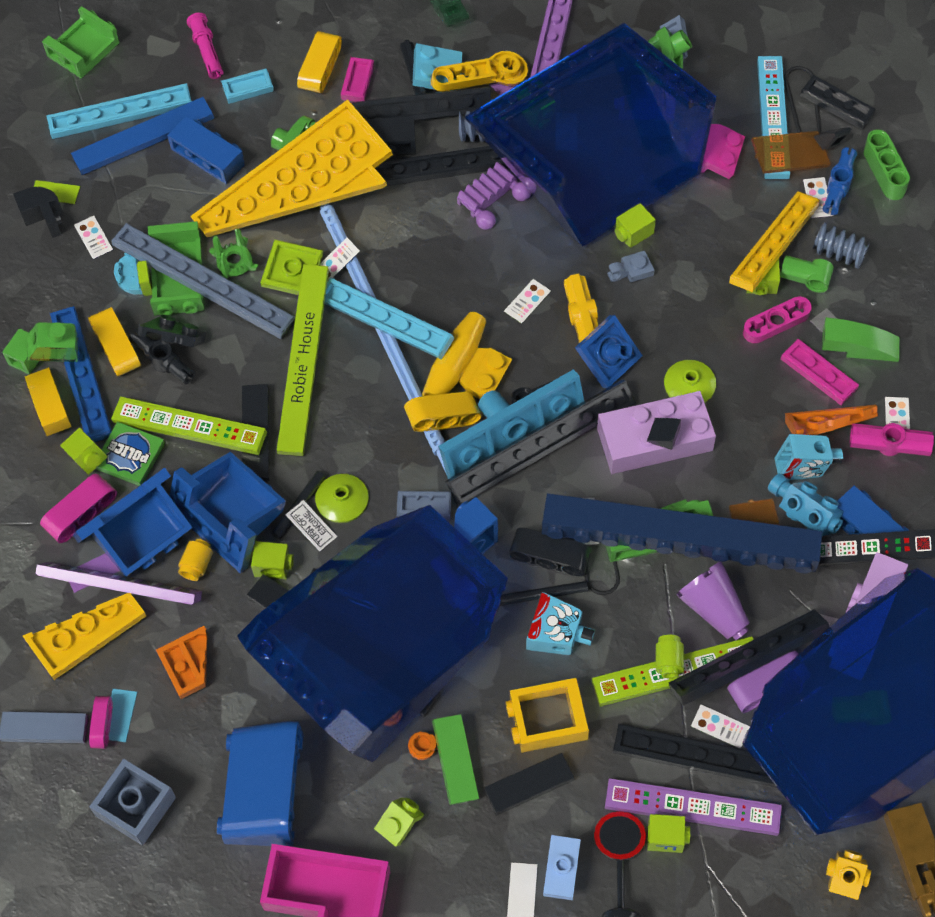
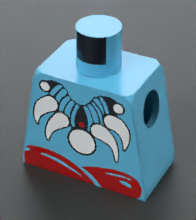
M789 434L775 456L777 473L783 474L790 480L821 477L830 464H841L843 461L842 449L831 448L829 438L818 435Z
M542 592L527 636L526 649L571 655L575 641L591 646L595 630L581 626L582 611Z

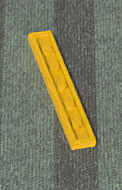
M797 191L732 273L729 283L753 292L819 207L820 199Z

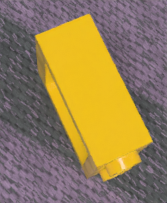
M577 678L510 690V700L505 701L508 717H514L516 727L511 728L514 745L520 744L521 753L588 740L589 729ZM566 693L573 727L527 736L520 702Z

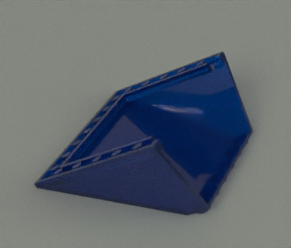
M622 23L469 113L465 118L564 230L583 247L616 226V218L637 204L641 203L646 208L701 174L716 104V96L628 25Z

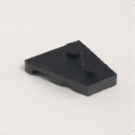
M161 315L139 325L137 335L145 337L146 334L151 332L162 335L161 341L195 347L205 341L206 332L198 330L196 325L182 324L175 321L176 319L172 316Z

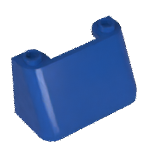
M284 721L233 728L232 734H227L226 750L230 751L224 809L223 817H218L217 834L222 835L224 844L257 846L277 844L294 847L295 832L292 831L295 816L293 812L297 763L298 759H300L299 749H303L304 738L299 722Z

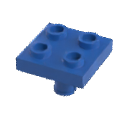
M609 315L575 347L602 388L610 387L643 356L615 315Z

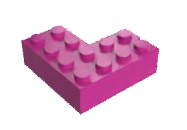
M272 844L260 903L264 911L303 917H382L390 875L389 862Z

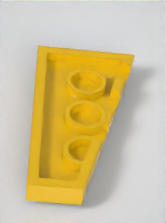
M126 593L97 605L96 609L86 613L79 612L74 614L71 619L58 624L55 622L47 625L44 630L34 634L32 632L25 634L23 638L53 680H56L146 617V614L132 594Z

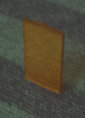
M811 131L753 137L751 141L756 153L755 158L758 159L763 174L829 167L830 162L826 151L822 150L814 139V136L819 134V132Z

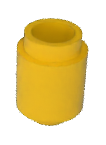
M201 539L189 541L178 564V573L188 580L198 581L199 577L204 575L213 555V550L210 548L211 545Z

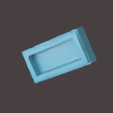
M267 68L221 81L228 104L274 92Z

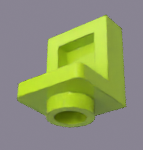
M402 797L391 802L374 829L397 847L401 845L415 822L423 818L424 813L419 810L416 802Z

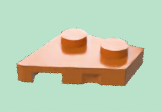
M205 626L156 649L180 699L206 687L207 630Z

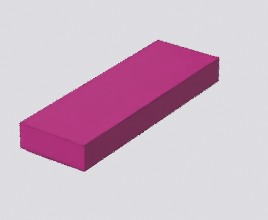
M797 339L781 356L783 362L841 406L859 387L858 383L800 339Z

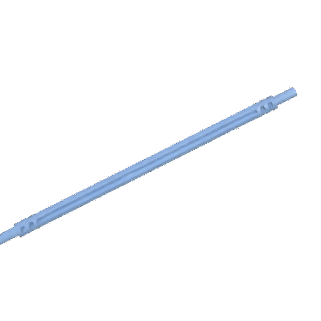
M329 203L321 205L320 214L338 247L347 236L334 207ZM355 255L345 265L358 291L376 298ZM376 329L408 399L421 397L422 393L395 337ZM440 430L424 431L433 454L438 456L445 471L438 447L445 442Z

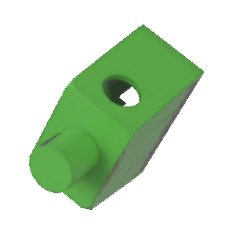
M58 322L36 323L27 335L28 361L78 362V338L75 324Z

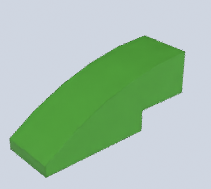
M826 317L822 332V350L846 352V357L898 362L899 337L867 324Z

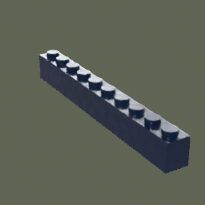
M549 493L546 496L542 521V534L553 539L566 537L573 538L581 543L594 541L601 542L603 545L610 547L623 545L629 546L633 550L652 549L661 554L680 553L689 558L702 556L712 558L717 562L730 560L737 561L746 566H753L755 564L766 565L774 570L788 568L795 569L796 572L803 574L816 572L820 562L822 531Z

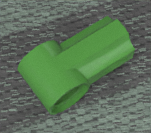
M786 255L780 277L806 284V287L813 292L823 293L828 290L834 266L831 262L824 259H815L810 262Z

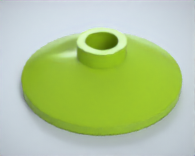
M682 360L673 364L668 369L664 378V387L670 398L701 391L705 403L715 392L716 378L712 370L704 363L696 360ZM686 377H693L695 380L690 381Z
M336 474L325 479L318 487L315 496L316 506L320 514L327 520L335 523H347L360 517L366 510L369 500L365 484L359 478L349 474ZM339 492L346 493L343 497L337 496Z

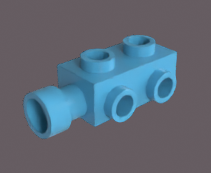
M781 473L777 474L769 483L768 491L776 497L781 496L783 498L779 507L786 511V515L790 519L800 521L807 526V529L822 531V536L834 534L841 528L843 520L840 517L843 511L837 508L839 503L829 496H824L823 498L817 494L818 488L814 484L807 481L791 484L790 479Z

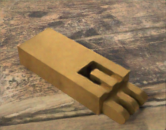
M917 803L887 811L884 815V820L912 898L918 901L923 917H931L929 905L932 906L935 914V838L922 803ZM926 863L928 871H924L922 875L925 877L927 884L922 885L916 866H922Z

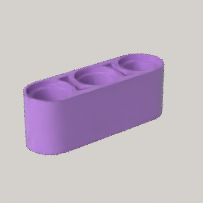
M793 651L732 682L727 687V690L741 713H746L808 681L812 674L798 652Z

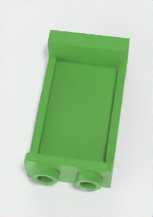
M198 221L148 226L149 236L203 265L201 233ZM151 267L152 298L150 299V304L154 316L177 313L192 314L197 311H205L204 296Z

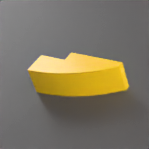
M48 367L25 376L29 392L46 436L72 427L50 368Z

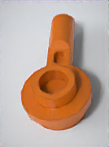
M427 732L413 734L408 741L409 753L418 760L429 759L433 756L435 750H438L435 736Z

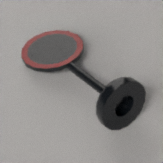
M612 812L600 819L594 832L595 844L601 854L609 859L617 860V908L607 910L601 917H641L639 912L625 908L624 860L634 858L644 848L646 841L645 828L641 821L630 813Z

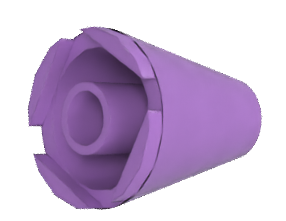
M720 561L710 567L709 571L699 575L687 584L676 595L726 639L733 637L736 641L749 631L746 626L750 622L729 575Z

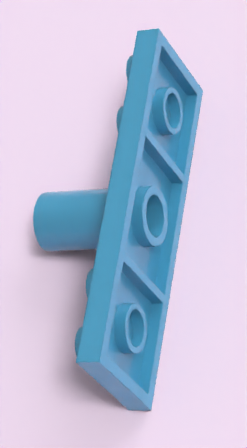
M573 369L511 405L496 390L485 393L479 400L478 408L487 419L438 446L447 478L455 476L584 402L579 374Z

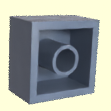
M123 759L89 807L97 818L143 846L176 796L171 787Z

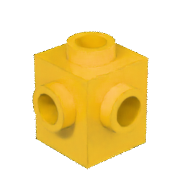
M845 850L844 853L837 851L835 859H829L826 875L830 876L828 883L830 892L856 900L859 899L862 886H868L871 876V870L867 869L868 864L865 859H862V854L852 850ZM846 871H852L851 874H845Z

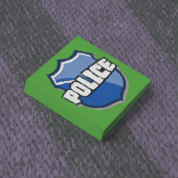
M117 422L102 448V451L108 457L95 469L140 486L147 478L165 445V441L157 436Z

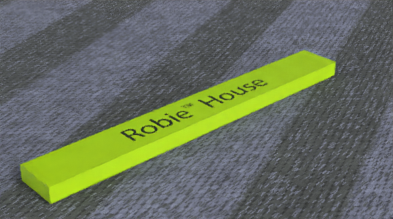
M303 265L277 444V454L304 456L328 281V266Z

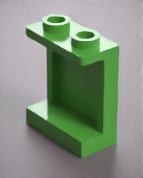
M81 6L78 9L80 18L57 40L48 35L42 43L49 58L82 79L119 44V39L116 33L117 29L111 22L102 20L94 11H88Z

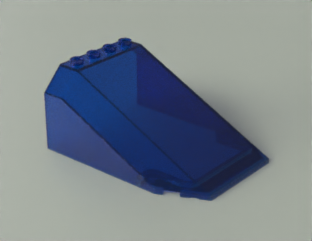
M427 505L369 529L257 614L237 637L246 651L324 731L353 755L373 762L490 638L491 627L496 611L499 609L500 598L505 590L508 578L431 505Z
M918 568L883 579L772 677L763 688L758 709L754 711L751 727L745 734L742 744L815 835L875 821L935 778V579Z

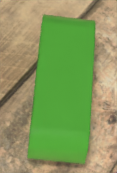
M873 130L868 134L863 152L884 195L891 200H900L906 193L910 175L889 135L883 130Z

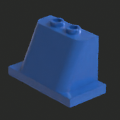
M232 452L227 453L192 475L183 467L174 471L169 495L192 526V530L204 541L208 542L239 573L248 569L255 538L283 512L286 502L269 484L265 483Z
M163 468L72 535L78 543L91 535L126 577L140 566L146 569L156 562L157 559L154 556L163 550L165 553H168L179 545L176 540L192 529V526L161 486V483L171 477L166 468Z

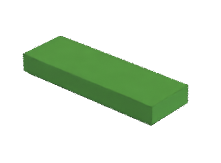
M461 714L433 719L432 724L449 805L478 800L479 795Z

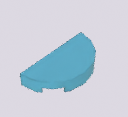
M124 253L125 256L119 262H116L114 266V275L118 286L125 292L133 295L143 294L137 271V262L139 261L133 256Z

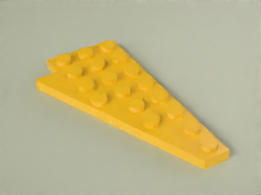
M347 99L191 215V218L194 222L198 221L199 229L206 237H211L382 189L387 186V183L375 168L391 157L393 153Z

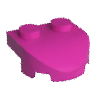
M710 124L701 128L692 136L688 142L687 152L692 155L695 161L694 166L700 172L704 173L709 169L730 179L734 175L745 136L721 124Z

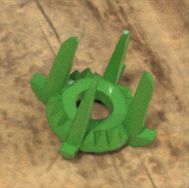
M235 229L237 244L230 243L229 246L226 244L222 248L216 235L213 238L214 248L211 247L209 250L210 254L216 258L217 267L222 272L221 276L226 279L230 276L242 275L247 271H256L258 264L252 262V254L247 249L248 238L243 237L239 229ZM232 254L241 256L240 261L234 264L229 263L227 258Z

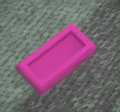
M350 58L341 91V100L364 101L366 99L374 68V60Z

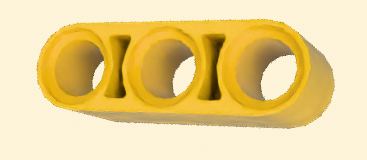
M317 31L298 75L297 87L299 89L323 93L341 50V36Z
M112 307L88 317L117 377L141 367L140 361Z
M471 392L421 396L409 400L404 405L406 414L415 432L466 427L477 423L482 417Z

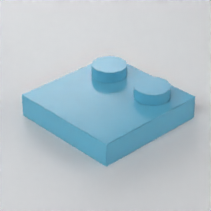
M416 43L414 48L413 86L434 89L430 82L433 71L441 66L462 63V52ZM436 76V79L439 82H448V79L445 76Z

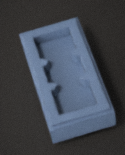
M398 491L397 519L451 520V492Z

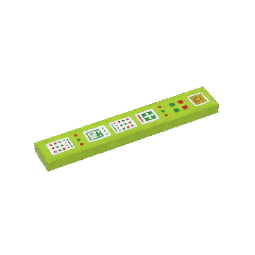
M121 396L111 418L113 423L120 422L138 429L259 455L267 434L266 429L262 427Z
M753 637L684 654V672L679 674L677 678L752 641ZM655 661L592 678V684L599 707L670 689L669 682L677 678H663L661 674L656 672Z

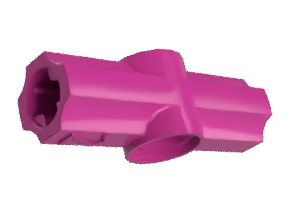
M852 423L849 444L852 448L879 450L886 456H894L898 453L931 456L934 435L933 432L904 429L896 423H889L884 427ZM887 438H893L896 442L889 441Z

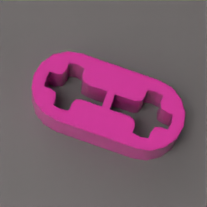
M96 696L94 699L89 734L91 748L106 749L108 746L113 711L111 696Z

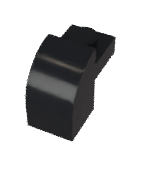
M30 187L13 193L26 226L45 219L52 238L62 235L58 225L63 224L59 215L63 213L58 197L53 191L44 187Z

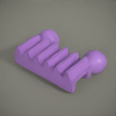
M496 162L494 168H489L486 175L482 173L479 180L475 179L472 186L468 184L464 192L462 190L459 191L457 204L460 206L464 205L471 211V216L473 218L476 217V223L479 228L489 230L495 225L496 218L491 211L485 210L510 189H512V195L517 201L528 200L532 191L529 184L518 182L511 172Z

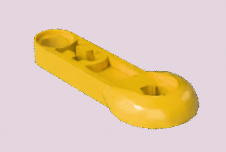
M500 51L490 58L438 67L433 71L430 82L432 87L440 92L494 82L505 86H514L520 84L526 78L528 67L525 60L517 53ZM508 65L509 68L512 67V70H509L508 67L505 68L504 66ZM436 76H445L448 82L441 83L436 79Z

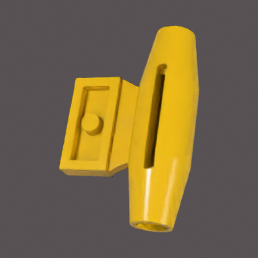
M469 312L451 334L454 336V340L443 358H436L422 396L448 394L458 382L465 389V392H471L478 399H481L485 393L497 389L512 359L490 347L478 348L486 325V319L481 314Z

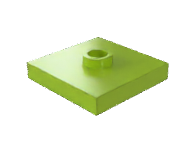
M274 239L260 282L261 287L299 295L303 265L320 266L323 250Z

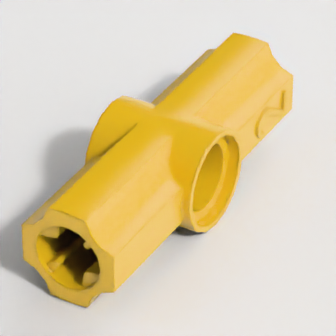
M574 274L564 280V288L569 302L568 312L572 326L575 325L580 343L598 326V312L595 300L591 299L585 276Z

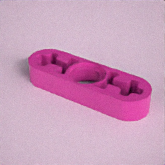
M794 297L749 318L744 325V338L750 343H760L805 322L811 312L810 301L804 297ZM795 307H797L798 309L803 308V313H801V311L799 310L794 311ZM774 315L781 316L784 319V323L774 324L770 318ZM751 327L755 330L760 329V332L758 334L756 331L751 332Z

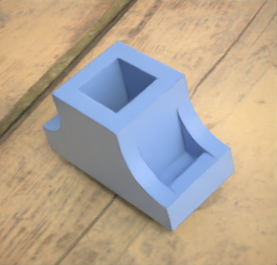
M551 835L543 896L573 900L581 839Z

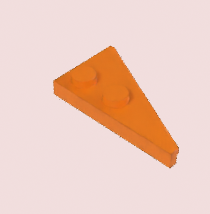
M877 405L785 413V423L792 434L818 435L851 425L852 423L878 417Z

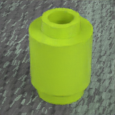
M677 635L660 636L658 643H656V672L661 674L663 678H677L679 674L684 672V644Z

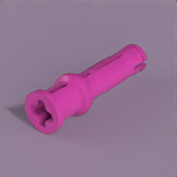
M200 12L194 13L187 18L186 23L193 32L192 39L194 43L200 48L209 77L211 79H218L224 72L212 43L213 33L207 26V16Z

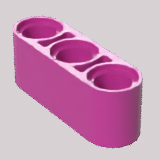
M95 473L50 509L41 519L40 525L58 543H64L73 537V533L107 508L115 500L117 491L98 473Z

